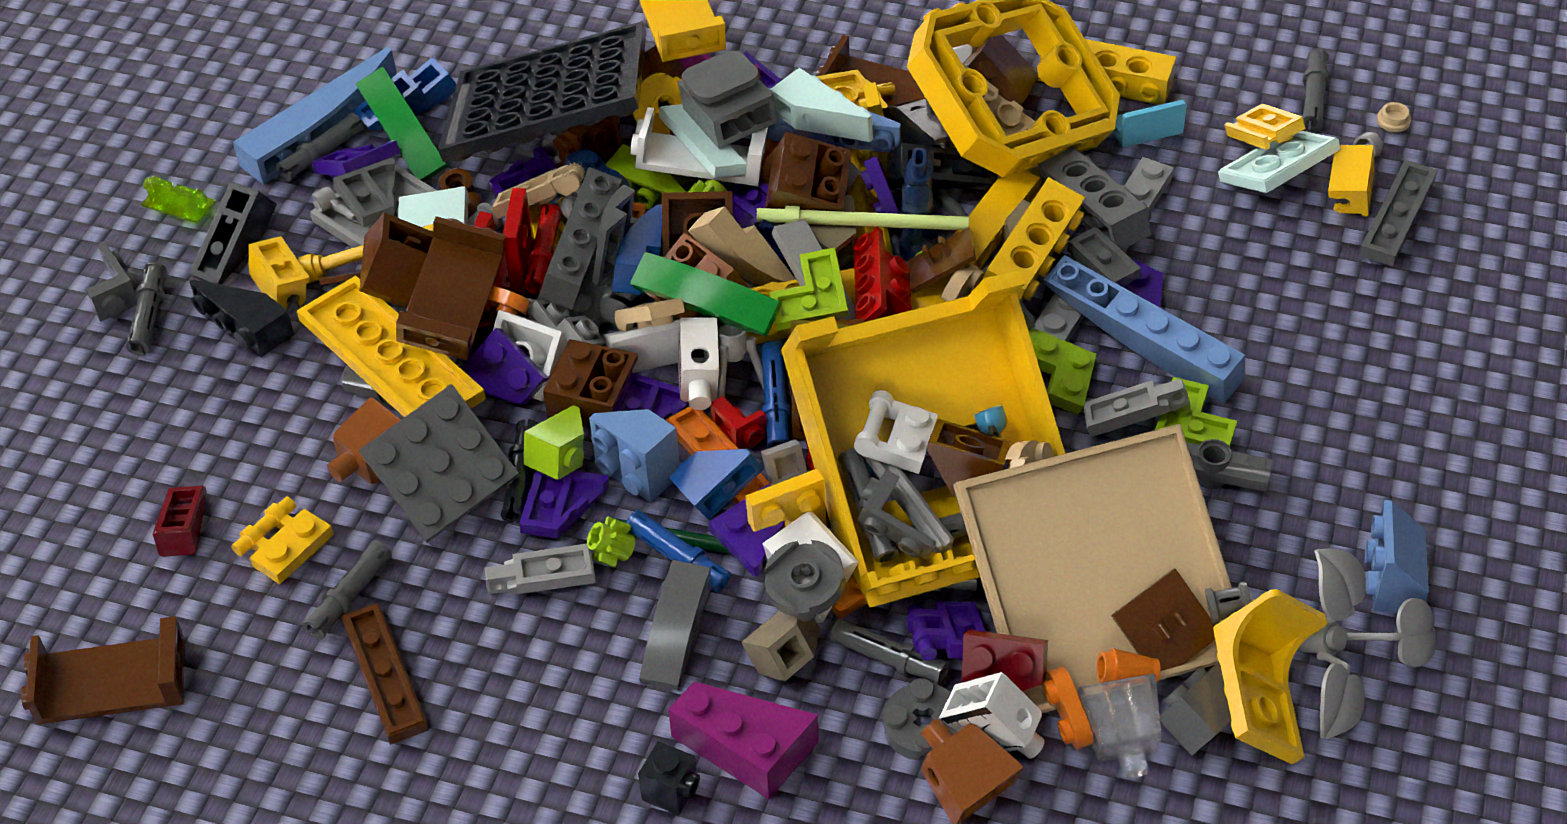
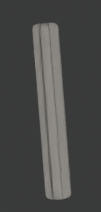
M863 456L879 479L886 469L900 477L891 495L918 531L936 541L933 551L936 554H942L951 550L954 546V538L902 469Z

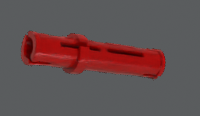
M549 204L547 215V205L541 207L533 249L529 252L526 260L528 272L524 288L532 294H537L539 284V292L541 291L546 272L553 257L560 219L562 217L561 209L553 204Z

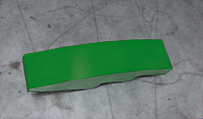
M384 67L355 83L391 141H397L401 152L400 155L416 178L425 182L448 168Z
M648 252L644 253L630 282L636 290L663 297L666 300L681 298L684 308L699 312L705 318H717L719 323L766 337L782 306L780 301L750 288Z

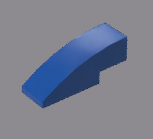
M433 57L410 76L402 69L391 78L415 116L426 112L444 101L455 92L457 85L451 75ZM366 100L353 110L371 131L383 129Z
M656 205L643 214L624 236L616 259L612 291L640 295L641 291L636 290L630 282L645 252L658 256L660 254L662 205Z

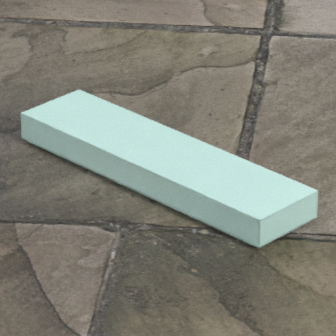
M682 104L661 106L659 108V118L714 178L746 174L747 163L729 144L718 149L687 114Z

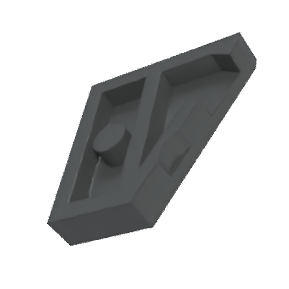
M393 158L333 178L334 189L363 227L375 224L384 212L395 216L396 170Z

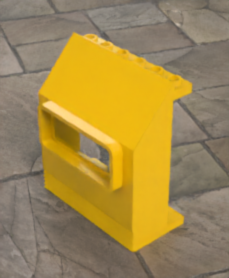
M1022 269L984 278L966 297L840 329L837 327L834 316L797 325L781 349L813 465L824 478L825 506L833 534L859 561L853 571V575L869 608L980 577L968 535L955 538L953 548L942 554H936L932 550L927 559L920 556L915 558L905 554L899 549L898 543H896L900 552L896 558L883 563L875 561L866 533L861 531L858 524L859 512L848 487L845 474L838 461V456L842 452L854 448L858 433L863 431L870 412L869 401L875 391H886L892 395L893 400L914 407H920L926 411L938 414L937 419L939 418L965 427L976 424L974 414L1003 405L1007 424L1005 429L999 433V437L1010 440V447L1016 442L1035 440L1040 443H1050L1053 448L1054 457L1065 454L1017 292L1026 284ZM884 417L878 434L880 441L888 443L895 420ZM1012 459L1007 460L1008 469L1010 468ZM948 486L920 493L938 518L961 513L957 497L952 495ZM896 500L885 503L883 511L909 526L914 525Z

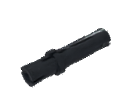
M525 419L517 422L514 445L511 446L508 453L509 461L520 475L506 486L501 517L509 523H513L515 512L517 513L516 523H520L528 497L532 468L523 464L524 431H526L524 430ZM528 419L527 430L536 426L538 423L534 420Z

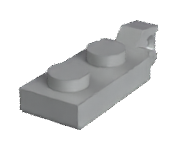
M1182 379L1165 384H1155L1151 380L1084 402L1083 408L1087 430L1090 436L1094 437L1140 421H1146L1162 415V413L1166 414L1170 410L1175 411L1190 404Z
M587 544L512 554L513 559L505 561L504 565L485 567L488 594L507 592L508 594H523L596 583L591 550L587 547Z

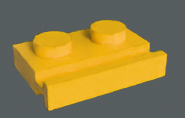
M1263 103L1236 118L1237 123L1227 122L1224 124L1227 136L1265 150L1270 148L1269 143L1287 142L1293 138V135L1305 129L1302 116Z

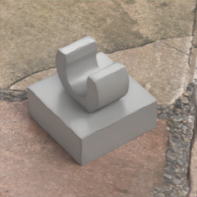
M796 439L761 451L767 478L772 485L807 473L801 444Z

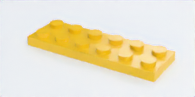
M357 276L352 277L297 310L299 321L403 417L409 415L450 384L455 387L470 409L486 399L484 389L445 354L397 342L396 321L399 314L384 300L360 292V279Z

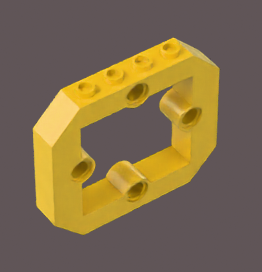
M976 0L968 4L960 2L945 10L936 8L928 12L923 17L924 22L914 33L907 68L961 157L1006 177L1037 167L1039 163L1071 147L1075 148L1078 152L1095 148L1115 129L1120 99L1119 92L1067 10L1049 0ZM1023 29L1042 59L1037 66L1039 77L1048 86L1061 89L1076 115L1066 118L1058 111L1047 110L1028 130L1006 136L983 98L988 92L987 80L977 70L965 69L953 48L965 44L972 47H980L991 37Z

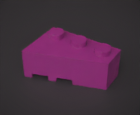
M695 681L668 709L671 737L767 799L772 797L819 743L817 714Z

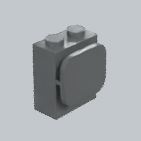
M727 51L689 67L682 73V80L677 82L683 109L718 149L779 122L773 93L759 80L758 69L739 51Z

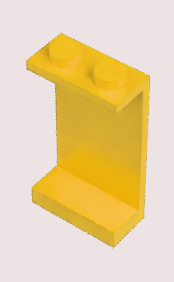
M639 0L662 62L726 50L725 22L722 16L714 17L708 0Z

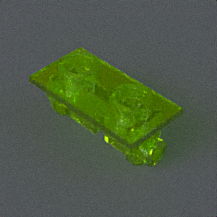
M156 175L145 178L143 182V188L147 190L148 196L141 203V206L196 224L202 220L216 203L215 199L208 198L201 189H192L179 184L173 187L172 182L163 180Z

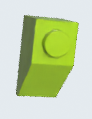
M573 405L524 431V465L557 480L582 467L584 432L579 407Z

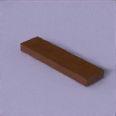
M379 603L342 615L343 625L389 744L391 745L428 731L426 719Z

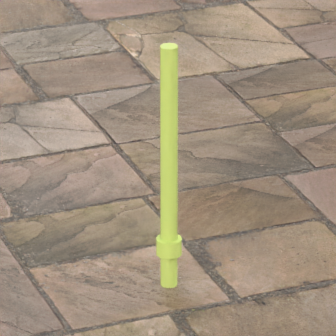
M785 206V209L757 208V222L787 224L805 219L808 224L962 231L969 227V217L800 210V206Z

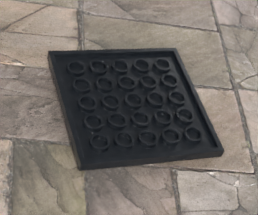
M643 21L460 71L438 148L442 161L451 159L463 161L477 152L486 151L487 153H492L510 143L518 142L519 144H525L535 140L537 136L547 133L559 135L573 126L581 124L583 126H592L606 117L614 115L616 117H625L632 114L636 109H639L646 43V30Z

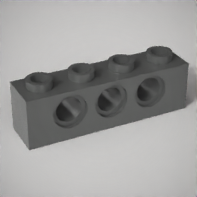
M1071 147L1038 164L1040 177H1042V186L1049 177L1085 196L1080 211L1085 213L1081 224L1088 230L1097 227L1121 250L1151 235L1149 223L1151 212L1147 204L1131 195L1124 185L1120 186L1115 182L1107 171L1101 170L1094 165L1088 156H1083L1075 148Z
M591 167L588 168L546 272L539 298L571 310L573 309L597 247L603 211L610 198L619 189L622 179Z

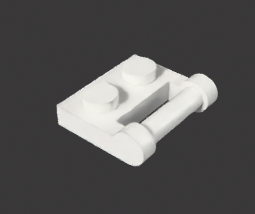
M875 391L869 401L870 412L864 429L856 437L854 443L855 450L862 456L919 474L938 414L893 400L892 395L886 391ZM884 417L895 420L888 443L879 441L878 438Z

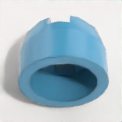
M1003 405L974 414L976 424L984 434L993 436L992 425H995L999 433L1006 427L1007 418Z

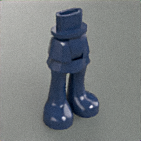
M923 148L913 150L912 158L907 163L905 169L903 206L901 209L904 211V214L926 215V212H929L934 202L932 193V163L926 158L927 152ZM900 228L899 254L908 262L916 253L922 251L923 245H926L928 249L937 245L932 240L938 237L940 230Z

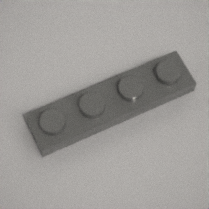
M1404 160L1361 245L1359 256L1390 266L1394 265L1435 182L1437 169Z

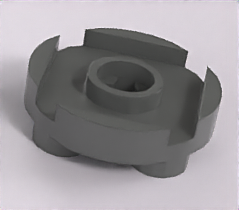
M811 540L812 544L805 543L799 545L798 541L787 543L776 550L766 564L764 583L771 603L781 612L796 616L800 621L812 620L817 614H821L831 608L839 600L847 586L839 554L831 546L821 541ZM800 573L805 576L810 573L814 574L812 581L807 584H798L797 575Z
M919 678L892 694L883 710L884 734L891 748L898 754L912 760H920V756L926 757L933 750L921 736V732L928 724L924 723L919 727L915 725L916 719L919 716H928L931 718V722L938 719L951 691L942 686L932 684L927 679ZM944 723L953 735L958 732Z

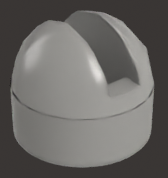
M1366 132L1358 136L1354 140L1353 145H1366L1370 142L1374 146V158L1383 150L1384 143L1377 133Z

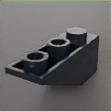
M926 99L910 100L882 108L885 118L901 123L902 143L940 146L944 149L954 146V143Z
M195 279L189 282L194 295L191 301L196 310L202 315H209L221 331H228L235 336V339L243 349H251L262 358L295 335L288 310L266 293Z

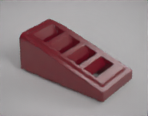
M205 486L168 488L152 534L160 556L193 555L196 553L207 494Z

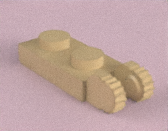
M574 162L573 164L570 163V165L551 170L512 188H526L529 206L537 202L539 205H543L553 200L557 193L568 196L579 190L585 176V171L582 165L575 164ZM512 188L498 193L491 209L497 219L507 215Z
M681 298L617 310L615 311L614 318L616 326L622 332L632 330L633 323L636 322L638 329L674 322L672 315L683 313L685 309Z

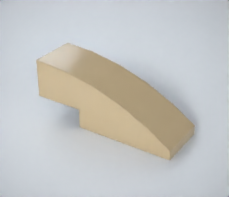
M725 206L705 212L688 230L699 244L734 268L742 278L756 285L764 286L770 282L780 283L795 280L754 225L742 229Z

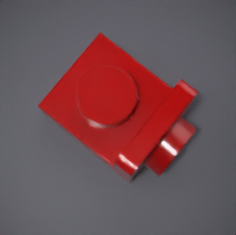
M723 396L711 402V419L738 449L756 446L767 437L766 414L762 410L744 417L742 411L737 406L733 407Z

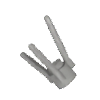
M729 325L720 327L718 329L719 377L717 398L721 396L725 398L727 361H740L744 358V354L747 351L764 390L763 369L756 350L755 337L747 336L746 330Z

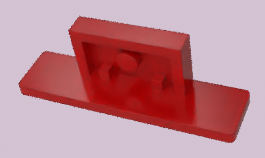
M879 227L873 229L869 234L865 233L860 236L854 245L855 319H865V322L878 318L885 312L887 307L896 314L912 310L909 266L899 256L894 257L884 249L883 230Z

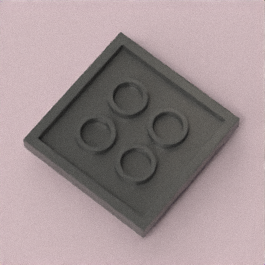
M452 384L358 450L426 543L520 476Z

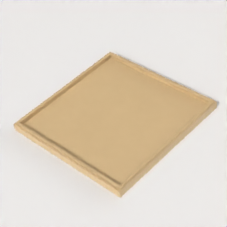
M1181 424L959 481L953 485L996 632L999 634L1048 640L1047 671L1064 666L1074 683L1081 702L1142 686L1135 685L1109 689L1107 685L1098 683L1096 664L1101 651L1108 652L1110 648L1138 654L1111 617L1113 613L1174 568L1179 572L1209 616L1205 589L1212 588L1213 591L1232 588ZM1214 640L1183 665L1160 671L1159 680L1195 671L1201 666L1206 668L1216 665L1218 663L1216 641ZM1042 685L1022 691L1041 710V714L1057 709L1055 704L1051 706L1048 703Z

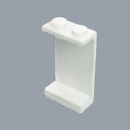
M647 107L644 119H638L636 134H633L631 143V155H636L635 168L758 186L765 154L768 127L752 133L750 147L729 144L747 163L746 174L714 178L676 136L652 132L654 108Z

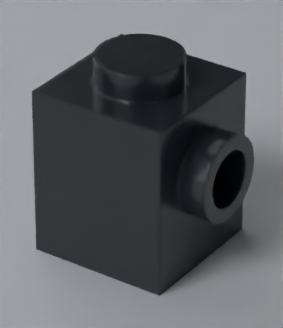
M657 741L638 773L642 801L678 816L688 799H691L696 793L700 782L695 756L660 741Z

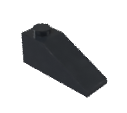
M901 143L887 154L888 187L902 188V185H904L905 169L907 163L912 158L913 150L916 148L925 149L927 152L926 158L932 163V189L992 187L997 180L996 173L961 157L957 148L949 147L944 149L940 146Z
M230 181L189 275L222 285L249 253V244L258 242L264 235L277 204L258 190Z

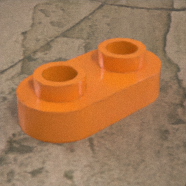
M493 286L485 311L489 312L491 307L497 308L496 312L502 310L517 316H525L531 302L519 294Z
M1064 666L1047 671V681L1042 684V689L1048 703L1051 706L1055 704L1061 720L1057 721V727L1063 742L1066 745L1072 743L1076 750L1093 744L1094 738L1089 721L1068 671Z

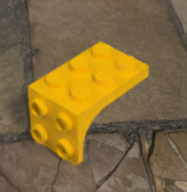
M1278 589L1263 593L1260 597L1214 626L1213 631L1218 651L1217 659L1221 665L1225 685L1224 693L1228 700L1232 720L1231 728L1235 738L1293 765L1305 756L1288 684L1289 668L1300 645L1308 637L1327 625V618L1324 613Z

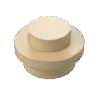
M1387 103L1378 112L1377 123L1388 132L1404 131L1411 123L1409 109L1401 103Z

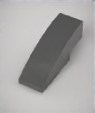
M672 560L652 622L639 677L641 683L679 690L702 627L701 615L712 588L710 567Z

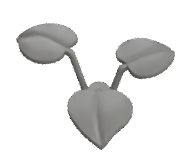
M1323 548L1314 550L1319 567V596L1323 611L1327 615V625L1308 637L1300 645L1299 649L1304 653H1316L1318 660L1332 663L1327 668L1323 677L1320 703V739H1330L1352 729L1359 722L1364 710L1365 696L1361 679L1357 675L1350 674L1351 668L1348 663L1333 656L1345 648L1347 640H1399L1398 657L1400 662L1406 666L1420 667L1430 660L1435 651L1436 630L1434 628V616L1429 605L1422 599L1410 598L1404 601L1398 610L1396 617L1398 633H1346L1345 629L1336 622L1353 616L1355 613L1354 605L1359 604L1364 599L1366 592L1364 569L1359 560L1352 554L1340 549Z

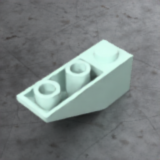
M801 68L795 70L770 89L774 95L778 117L797 130L866 142L873 140L871 114L865 108L859 107L846 99L841 92L834 91L822 83L818 77L811 76Z

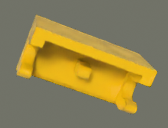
M1340 145L1341 150L1335 152L1333 157L1328 196L1334 199L1344 198L1349 200V203H1336L1333 210L1339 213L1369 216L1375 174L1374 146Z
M282 236L249 244V274L260 291L269 295L285 309L288 306L286 302L288 297L297 295L296 301L299 306H302L306 300V283H310V277Z

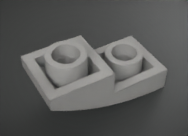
M536 300L528 309L538 323L565 332L566 344L569 339L600 346L606 343L598 333L597 325L585 315L570 317L568 308L547 300Z

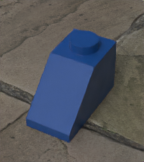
M747 449L697 451L689 459L684 460L669 478L687 499L710 520L760 474L764 468Z

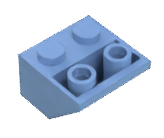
M649 409L594 413L589 417L595 465L603 475L613 477L622 483L628 492L633 495H639L650 503L673 484L669 476L680 465L675 426Z
M1384 500L1380 516L1373 515L1371 538L1373 540L1367 539L1365 545V563H1371V571H1368L1366 576V594L1372 595L1373 611L1398 613L1400 606L1407 599L1418 598L1426 602L1429 593L1426 532L1422 525L1392 500Z

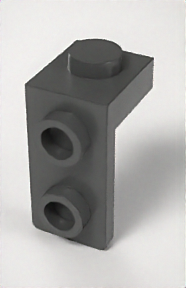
M104 241L99 243L98 247L104 264L113 278L86 289L94 313L100 322L136 306L135 290L139 286L132 271L128 270L125 272L123 270L126 267L117 250L111 252Z
M886 469L880 480L872 477L865 488L861 498L867 502L857 520L862 522L863 527L874 536L881 538L886 536L898 543L899 549L905 554L915 558L920 556L927 559L936 545V541L882 510L900 478Z

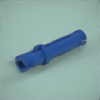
M773 341L761 345L765 405L761 410L766 414L767 448L790 441L788 418L791 416V407L787 404L784 359L781 352L783 344ZM772 369H775L776 388H773ZM774 403L778 404L779 422H775Z
M640 509L635 510V513H632L627 519L626 523L631 525L630 533L640 538L671 561L676 560L710 567L711 589L714 592L719 593L721 588L723 589L728 583L731 572L710 560V558L704 555L705 551L700 547H692L690 544H687L661 524L652 520Z

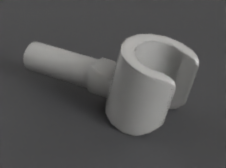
M330 187L322 188L312 194L316 199L313 204L319 212H323L331 207L350 220H356L352 211L337 200L334 191Z

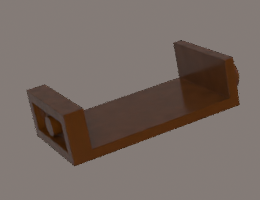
M843 35L838 44L831 47L828 60L824 66L821 65L818 68L816 76L858 69L865 79L871 83L876 82V85L892 82L895 86V94L893 96L881 97L888 106L910 100L926 99L910 71L849 56V36Z
M435 216L433 221V239L406 312L400 311L396 321V341L468 360L504 256L505 235L491 228H478L464 224L454 218L445 219Z
M176 616L160 618L159 638L47 653L40 636L35 635L31 636L30 652L24 654L23 661L24 670L27 675V685L21 688V702L24 710H30L37 725L183 704L185 638Z

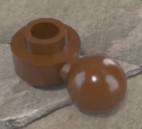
M459 168L447 170L439 178L440 190L465 186L468 192L469 218L477 211V206L485 202L480 194L473 192V181L469 172Z

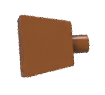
M370 397L333 434L332 438L338 457L328 463L327 468L338 482H342L354 472L369 484H375L380 481L358 450L401 419L373 397Z
M938 718L927 725L921 732V736L933 749L926 755L921 767L922 773L952 824L962 823L1014 785L1024 768L1014 757L975 724L970 723L953 735L942 720Z

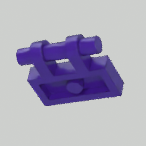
M936 601L935 609H923L919 604H913L907 609L906 624L910 633L913 634L912 643L914 649L926 661H931L936 657V649H946L948 658L963 660V634L968 629L986 632L975 602Z

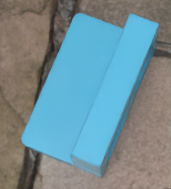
M1178 100L1117 115L1115 129L1112 132L1122 148L1181 134L1184 130L1187 104L1184 100Z

